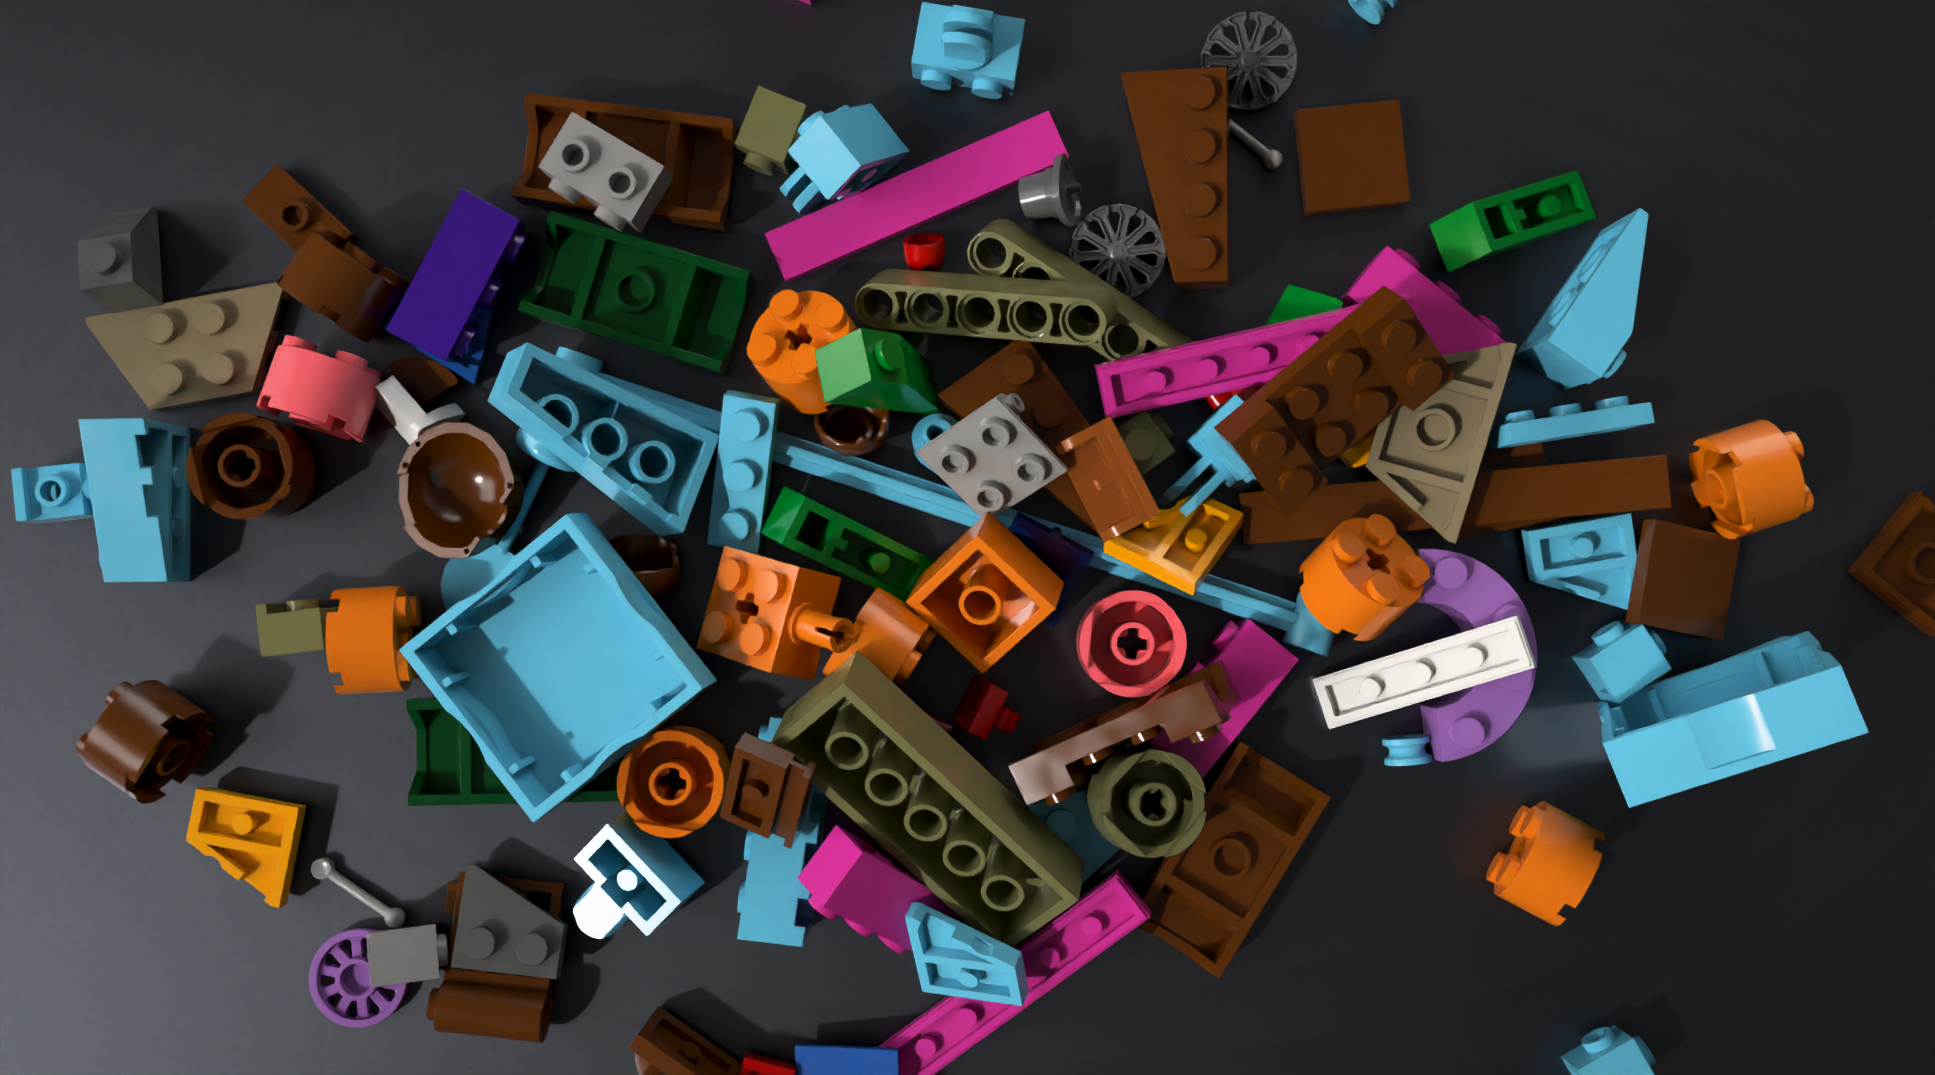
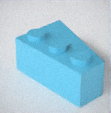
M145 418L78 419L98 541L99 564L102 569L104 582H190V486L186 474V458L190 450V428Z

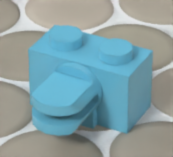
M922 2L911 61L913 78L921 79L920 83L923 86L936 90H949L951 85L972 88L971 92L983 98L999 99L1002 97V93L1013 95L1024 37L1025 19L994 14V11L954 4L951 7Z
M871 103L852 108L844 105L836 111L826 114L823 111H818L800 125L798 132L801 136L788 149V152L799 164V167L780 187V191L787 199L799 195L795 199L793 207L800 215H804L818 207L825 199L837 198L839 201L857 195L865 188L879 184L910 150Z
M1236 394L1223 403L1183 444L1197 460L1163 495L1172 502L1205 469L1212 474L1179 507L1178 510L1185 517L1192 513L1221 483L1231 487L1235 482L1242 479L1246 483L1252 479L1256 480L1244 462L1214 429L1218 423L1244 403Z
M626 811L607 823L574 858L595 881L577 900L573 910L575 921L581 931L588 936L601 939L612 935L631 919L648 936L672 917L705 882L663 837L654 836L641 830Z

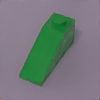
M1578 170L1471 202L1429 224L1449 273L1595 219L1596 216Z
M859 328L815 351L825 403L929 415L941 412L931 363L897 333Z
M785 486L761 531L762 534L875 590L880 587L905 603L918 577L934 562V560Z

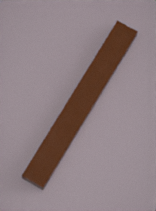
M1667 455L1480 471L1477 473L1462 526L1672 508ZM1381 480L1324 485L1287 516L1263 493L1264 491L1238 494L1240 512L1244 513L1241 525L1243 545L1326 538L1344 520L1350 518L1368 519L1372 514H1379L1388 518L1393 523L1396 532L1433 529L1428 522Z

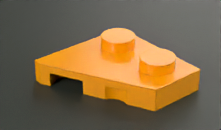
M1188 496L1177 501L1176 505L1170 509H1160L1161 514L1144 522L1141 527L1106 541L1103 552L1193 596L1241 528L1244 513L1207 497L1192 513L1185 517L1178 509L1190 497Z
M206 786L196 788L186 841L205 856L216 858L221 864L222 869L236 880H246L267 896L264 901L270 906L280 908L288 902L306 805Z

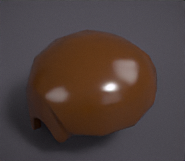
M830 404L826 406L828 411L816 414L814 417V427L823 445L845 457L871 453L883 445L891 433L894 411Z
M643 534L616 536L608 540L653 599L667 595L679 581L680 558L677 557V546L672 540Z

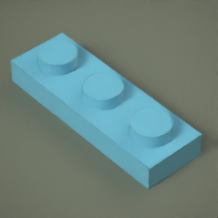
M728 390L724 394L707 545L727 546L757 554L763 546L764 534L761 531L766 521L780 399L733 390Z
M1621 396L1596 401V410L1582 412L1581 403H1573L1549 408V417L1535 419L1534 410L1501 415L1502 425L1491 428L1485 449L1489 451L1626 430L1655 423L1651 402L1629 405L1628 396Z

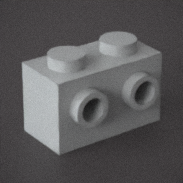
M571 112L538 166L552 180L548 186L549 189L573 204H577L580 197L598 207L594 215L621 232L626 224L642 232L673 180L665 166L574 112Z

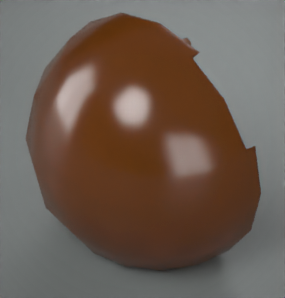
M444 422L422 432L405 451L396 475L400 476L399 504L406 526H403V528L419 547L440 558H468L492 547L513 525L522 508L525 490L516 457L501 439L470 423Z

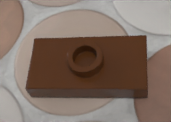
M278 164L242 200L255 215L295 252L299 250L318 222L346 240L341 249L347 241L353 243L358 238L288 171Z

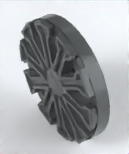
M1260 11L1238 12L1222 20L1208 34L1201 51L1200 68H1211L1213 66L1229 67L1227 70L1229 80L1236 79L1232 94L1230 95V108L1238 111H1257L1276 103L1289 90L1297 72L1298 52L1291 32L1278 19ZM1253 20L1256 21L1257 25L1252 39L1248 40L1244 24L1246 21ZM1229 26L1235 28L1239 42L1237 45L1223 35V31ZM1272 26L1277 30V35L1262 45L1261 42L1266 28ZM1213 44H1218L1229 52L1230 55H1212L1210 50ZM1282 44L1287 45L1289 53L1286 56H1269L1270 52ZM1269 67H1286L1288 70L1286 77L1280 79L1269 70ZM1264 79L1274 87L1275 92L1268 97L1263 95L1259 80ZM1246 84L1251 86L1254 97L1251 102H1242L1241 100Z
M1126 203L1103 205L1088 213L1074 230L1069 248L1070 259L1079 265L1082 261L1099 260V263L1090 272L1099 277L1105 270H1108L1106 283L1114 288L1116 287L1118 273H1121L1127 286V291L1122 293L1131 299L1142 295L1156 283L1162 274L1167 256L1161 229L1157 221L1145 210ZM1118 211L1120 219L1117 231L1114 232L1108 215L1110 212ZM1136 215L1141 219V225L1131 234H1128L1130 217ZM1093 220L1099 222L1105 235L1104 238L1089 230L1088 225ZM1148 231L1154 233L1156 237L1154 243L1138 245L1137 241ZM1085 239L1097 246L1098 250L1080 251L1078 249L1079 241ZM1153 253L1158 256L1154 266L1138 258L1139 255ZM1132 267L1147 275V281L1144 284H1137L1131 271Z

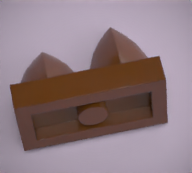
M660 1006L656 1008L628 1048L635 1053V1063L639 1075H738L742 1068V1063Z

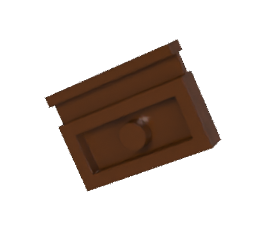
M744 732L734 749L720 818L767 839L770 838L771 834H775L785 839L783 846L791 849L800 834L818 764L810 761L808 766L795 762V754L778 747L774 743L764 741Z

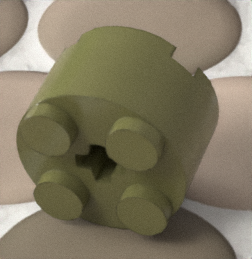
M1133 745L1117 750L1106 757L1093 773L1085 794V804L1091 821L1098 833L1106 841L1135 856L1159 858L1177 855L1195 841L1205 824L1204 793L1206 794L1204 782L1193 765L1183 757L1165 750L1160 751L1161 749L1158 750L1157 748ZM1145 792L1150 793L1147 799L1152 804L1148 811L1141 809L1143 805L1141 797Z

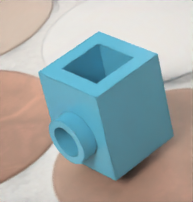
M1614 621L1597 630L1591 636L1594 643L1572 656L1599 699L1614 703L1622 702L1672 669L1663 656L1667 652L1665 644L1650 627L1645 628L1643 624H1621L1620 621Z
M1615 1025L1610 1028L1600 1027L1590 1031L1581 1039V1045L1561 1056L1571 1075H1655L1650 1067L1656 1064V1060L1645 1042L1638 1035L1631 1037Z

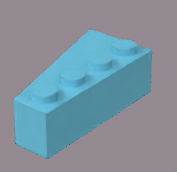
M528 342L508 352L488 402L656 535L661 537L683 533L719 440V435Z
M774 714L771 716L769 725L761 724L758 738L772 742L784 714ZM814 784L812 785L800 834L791 849L783 846L785 839L775 834H771L770 838L767 839L750 830L747 831L744 860L749 862L746 881H742L740 885L737 912L741 913L737 936L739 940L803 947L812 928L814 908L808 902L812 894L797 877L822 845L828 797Z

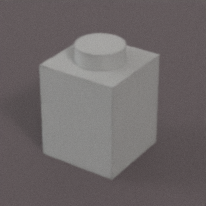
M436 924L366 933L369 979L372 988L440 978L439 966L448 965L446 934H436Z

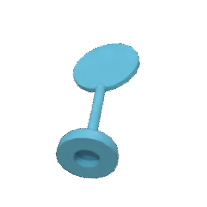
M519 427L516 433V444L523 452L538 460L524 489L525 494L522 508L515 522L501 538L499 544L495 543L492 547L472 557L463 559L451 558L446 564L440 586L442 601L447 610L457 602L476 594L486 587L499 574L505 564L516 555L510 549L549 467L552 466L567 472H577L521 427Z

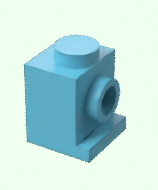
M85 463L11 469L17 522L51 523L94 518Z

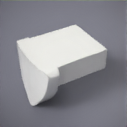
M393 375L375 387L377 393L376 407L409 445L422 432L444 422L459 423L466 415L456 403L439 407L426 414Z

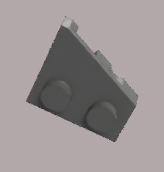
M467 864L451 967L549 979L561 978L568 924L551 912L544 911L532 903L529 897L517 889L510 888L488 873V870L483 866Z

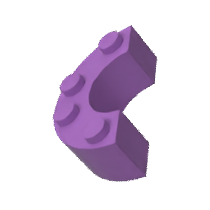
M1439 549L1413 550L1416 556L1422 558L1430 569V578L1424 583L1423 592L1415 603L1430 604L1444 611L1460 628L1461 633L1519 615L1537 665V644L1531 619L1523 602L1505 579L1482 562L1461 553ZM1537 667L1445 694L1440 699L1421 704L1423 734H1429L1430 742L1425 745V751L1432 755V759L1445 762L1469 756L1495 742L1514 724L1523 711L1533 688Z

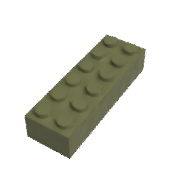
M859 650L786 710L771 743L795 754V762L808 766L810 761L818 764L813 784L972 928L1014 947L1079 901L1085 861Z

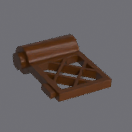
M460 872L458 882H448L444 913L453 914L448 947V965L445 967L444 980L440 988H433L430 992L426 1009L427 1019L434 1021V1028L437 1032L543 1043L548 1033L552 1015L553 994L551 989L553 979L451 967L466 873ZM493 875L510 888L520 889V892L524 895H528L531 891L551 893L549 912L562 919L566 883Z

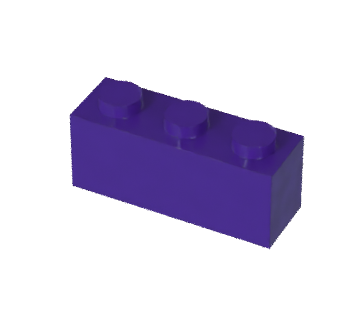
M461 188L386 331L446 362L453 363L457 355L465 358L479 330L472 327L482 308L490 311L500 295L503 283L497 281L503 267L506 262L514 265L527 243L528 237L521 234L525 228L524 223L520 219Z

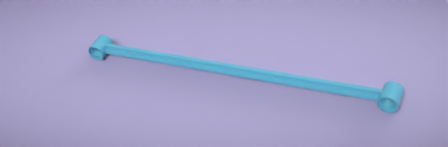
M558 347L557 357L719 435L721 411L601 372L603 361L571 349ZM776 430L773 462L968 527H972L981 518L950 487L856 456L845 457L826 446ZM1009 508L996 516L1026 546L1285 631L1282 642L1328 657L1335 633L1324 627L1311 614L1301 597V592H1298L1296 602L1208 574L1192 596L1104 553V543L1098 536L1013 508Z

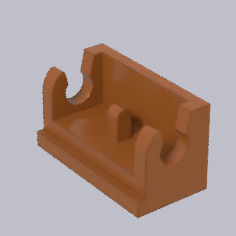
M1111 416L1065 439L1061 444L1054 447L1059 459L1068 467L1067 474L1103 543L1161 514Z

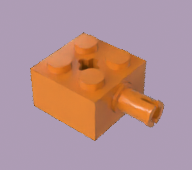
M724 546L696 648L769 673L813 681L822 647L835 653H843L848 650L853 642L836 636L837 631L854 636L853 623L847 618H838L831 615L841 577Z

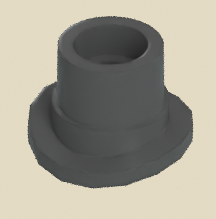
M1065 153L1056 155L1053 167L1046 168L1039 173L1020 177L1018 184L1019 199L1023 213L1029 221L1054 217L1056 219L1059 218L1066 226L1072 227L1080 224L1083 219V208L1079 193L1083 192L1081 182L1076 183Z

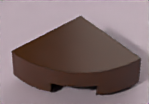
M410 357L388 364L397 381L422 409L464 384L455 372L427 358Z

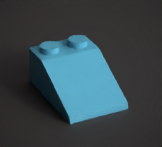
M1641 208L1601 230L1515 354L1565 390L1585 383L1589 385L1594 380L1602 378V376L1609 378L1620 367L1627 355V352L1622 348L1633 332L1649 214Z

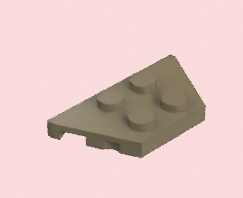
M277 282L166 302L158 306L106 313L85 318L89 329L147 407L152 411L163 412L260 394L267 373L266 359L274 349L279 332L274 330L282 301H288L290 294L280 288Z
M1507 342L1497 346L1443 355L1455 377L1416 410L1412 411L1402 404L1377 426L1365 467L1447 541L1456 543L1516 350L1517 344Z

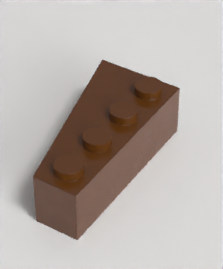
M1227 67L1120 73L1174 283L1179 290L1231 288L1230 80Z
M1014 340L938 394L939 402L961 420L1001 393L1006 395L1010 393L1017 394L1024 404V411L1020 413V419L1057 457L1058 455L1054 449L1055 446L1090 427L1030 341ZM1067 472L1042 487L1050 497L1091 532L1100 537Z

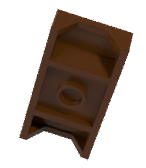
M534 93L525 94L524 104L528 124L523 172L514 183L511 195L521 205L573 211V208L596 211L598 208L580 197L577 204H573L548 188L552 180L538 167L571 112H574L665 166L673 180L650 218L671 220L675 225L726 231L737 149L735 141L739 134V129L734 119Z
M1382 286L1218 423L1214 429L1251 471L1264 488L1263 493L1287 516L1328 482L1321 472L1402 404L1412 411L1416 410L1451 381L1455 374L1405 298Z
M1221 660L1175 680L1148 696L1132 699L1035 743L1036 753L1013 762L1008 767L1026 805L1044 798L1047 805L1050 806L1074 795L1077 792L1075 787L1090 779L1087 772L1098 761L1115 752L1113 748L1126 741L1129 737L1133 745H1136L1160 734L1163 731L1162 726H1164L1171 743L1189 737L1191 743L1195 744L1216 735L1222 730L1220 725L1231 719L1229 712L1240 700V697Z
M1234 739L1207 781L1210 785L1206 789V794L1204 793L1206 818L1200 834L1184 851L1177 855L1165 857L1156 872L1152 871L1138 893L1150 909L1151 917L1137 926V928L1152 933L1189 956L1218 979L1222 976L1331 798L1237 739Z

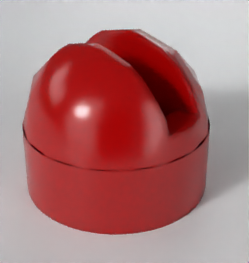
M918 233L903 239L905 260L911 270L923 271V265H929L931 272H936L941 267L945 257V239L943 235Z

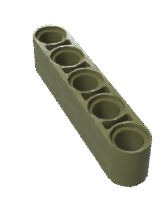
M1007 219L992 221L969 243L967 249L968 261L979 275L1033 279L1030 268L1039 267L1048 274L1050 280L1095 283L1109 289L1117 300L1118 311L1116 318L1100 340L1088 346L1111 361L1194 342L1189 336L1015 222ZM988 238L997 239L1004 245L1006 258L997 257L989 250ZM1027 301L1028 307L1047 318L1043 306L1037 302ZM1095 310L1093 314H1085L1079 311V314L1085 321L1100 323L1099 315ZM1127 325L1132 327L1136 331L1139 341L1127 342L1123 340L1117 332V326Z
M886 269L881 271L859 289L854 301L855 311L860 320L867 326L876 329L1080 346L1092 345L1099 341L1116 318L1118 311L1117 300L1113 293L1105 286L1095 283L904 269ZM877 289L883 290L890 296L893 308L884 305L880 301ZM926 293L934 294L943 304L944 310L938 311L932 308L927 302ZM976 297L987 299L994 307L995 315L983 313L977 306ZM1027 301L1037 302L1043 306L1047 319H1038L1031 315L1027 308ZM1086 305L1093 308L1099 315L1100 323L1085 321L1079 314L1078 306Z

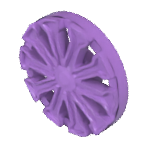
M354 927L340 932L327 940L319 948L312 960L309 971V988L313 1001L328 1019L339 1025L351 1028L375 1025L393 1014L402 1004L408 992L410 983L382 986V988L395 991L394 998L390 999L380 987L372 988L370 986L368 954L366 955L364 938H367L366 933L380 930ZM348 939L351 941L352 955L342 945L343 940ZM327 954H332L341 966L328 963L326 960ZM321 976L335 977V983L328 986L321 984ZM339 992L343 997L338 1005L333 1006L329 1002L331 995ZM370 998L380 1008L379 1013L374 1014L371 1011ZM353 1001H357L358 1015L356 1017L350 1016L349 1008Z

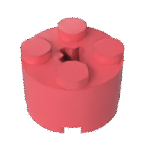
M285 335L282 345H278L256 407L277 418L282 410L290 413L288 417L294 420L293 424L332 437L349 441L352 437L356 441L362 442L377 402L375 387L383 382L380 379L382 374L377 370L367 367L369 361L362 357L337 350L335 357L332 358L316 352L317 345L307 340Z
M1123 590L1101 597L1087 609L1077 629L1076 650L1086 674L1099 686L1119 696L1143 697L1167 685L1180 671L1186 656L1187 639L1185 628L1178 615L1164 600L1145 591ZM1128 628H1134L1135 637L1143 639L1142 649H1133L1131 657H1126L1125 649L1117 646L1118 637L1127 636Z

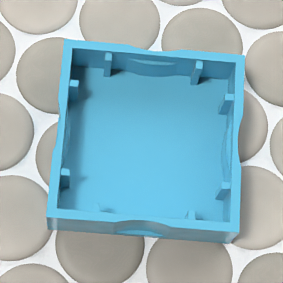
M573 513L563 516L510 559L486 587L476 594L457 602L399 649L444 709L460 721L471 733L486 763L533 823L561 806L629 752L632 747L639 744L717 682L587 513Z
M1809 631L1648 684L1620 703L1597 701L1599 717L1603 724L1600 727L1602 743L1629 808L1869 733L1842 666L1829 652L1822 650L1819 641Z

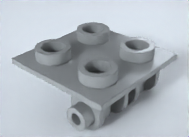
M1010 393L1009 395L999 394L916 452L980 517H983L987 512L992 513L995 517L1068 471V467L1020 419V413L1024 411V404L1015 393Z

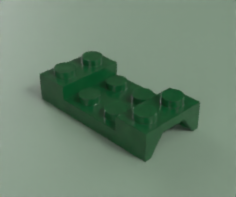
M549 210L546 219L547 246L535 284L521 300L518 311L540 321L573 331L579 330L671 358L675 362L725 376L755 280L750 271Z
M418 697L406 700L407 712L416 729V774L408 793V806L518 804L486 763L471 733L460 721L444 709L436 697ZM624 756L566 802L620 801L617 794V774Z

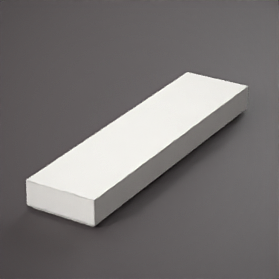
M1517 615L1312 680L1328 728L1332 729L1537 667L1520 617Z

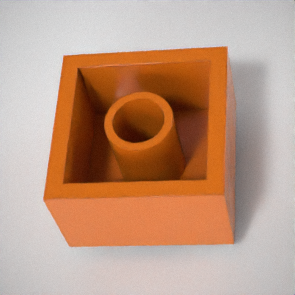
M987 512L918 577L906 603L924 620L931 623L930 625L983 674L1056 609L1064 582L992 513Z

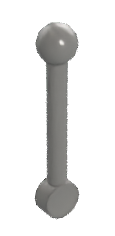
M1230 119V132L1261 156L1266 168L1274 170L1281 166L1283 157L1278 150L1267 149Z
M323 857L313 862L311 873L315 878L330 879L381 914L388 927L398 928L404 924L406 916L402 909L388 907L337 872L335 864L330 858Z

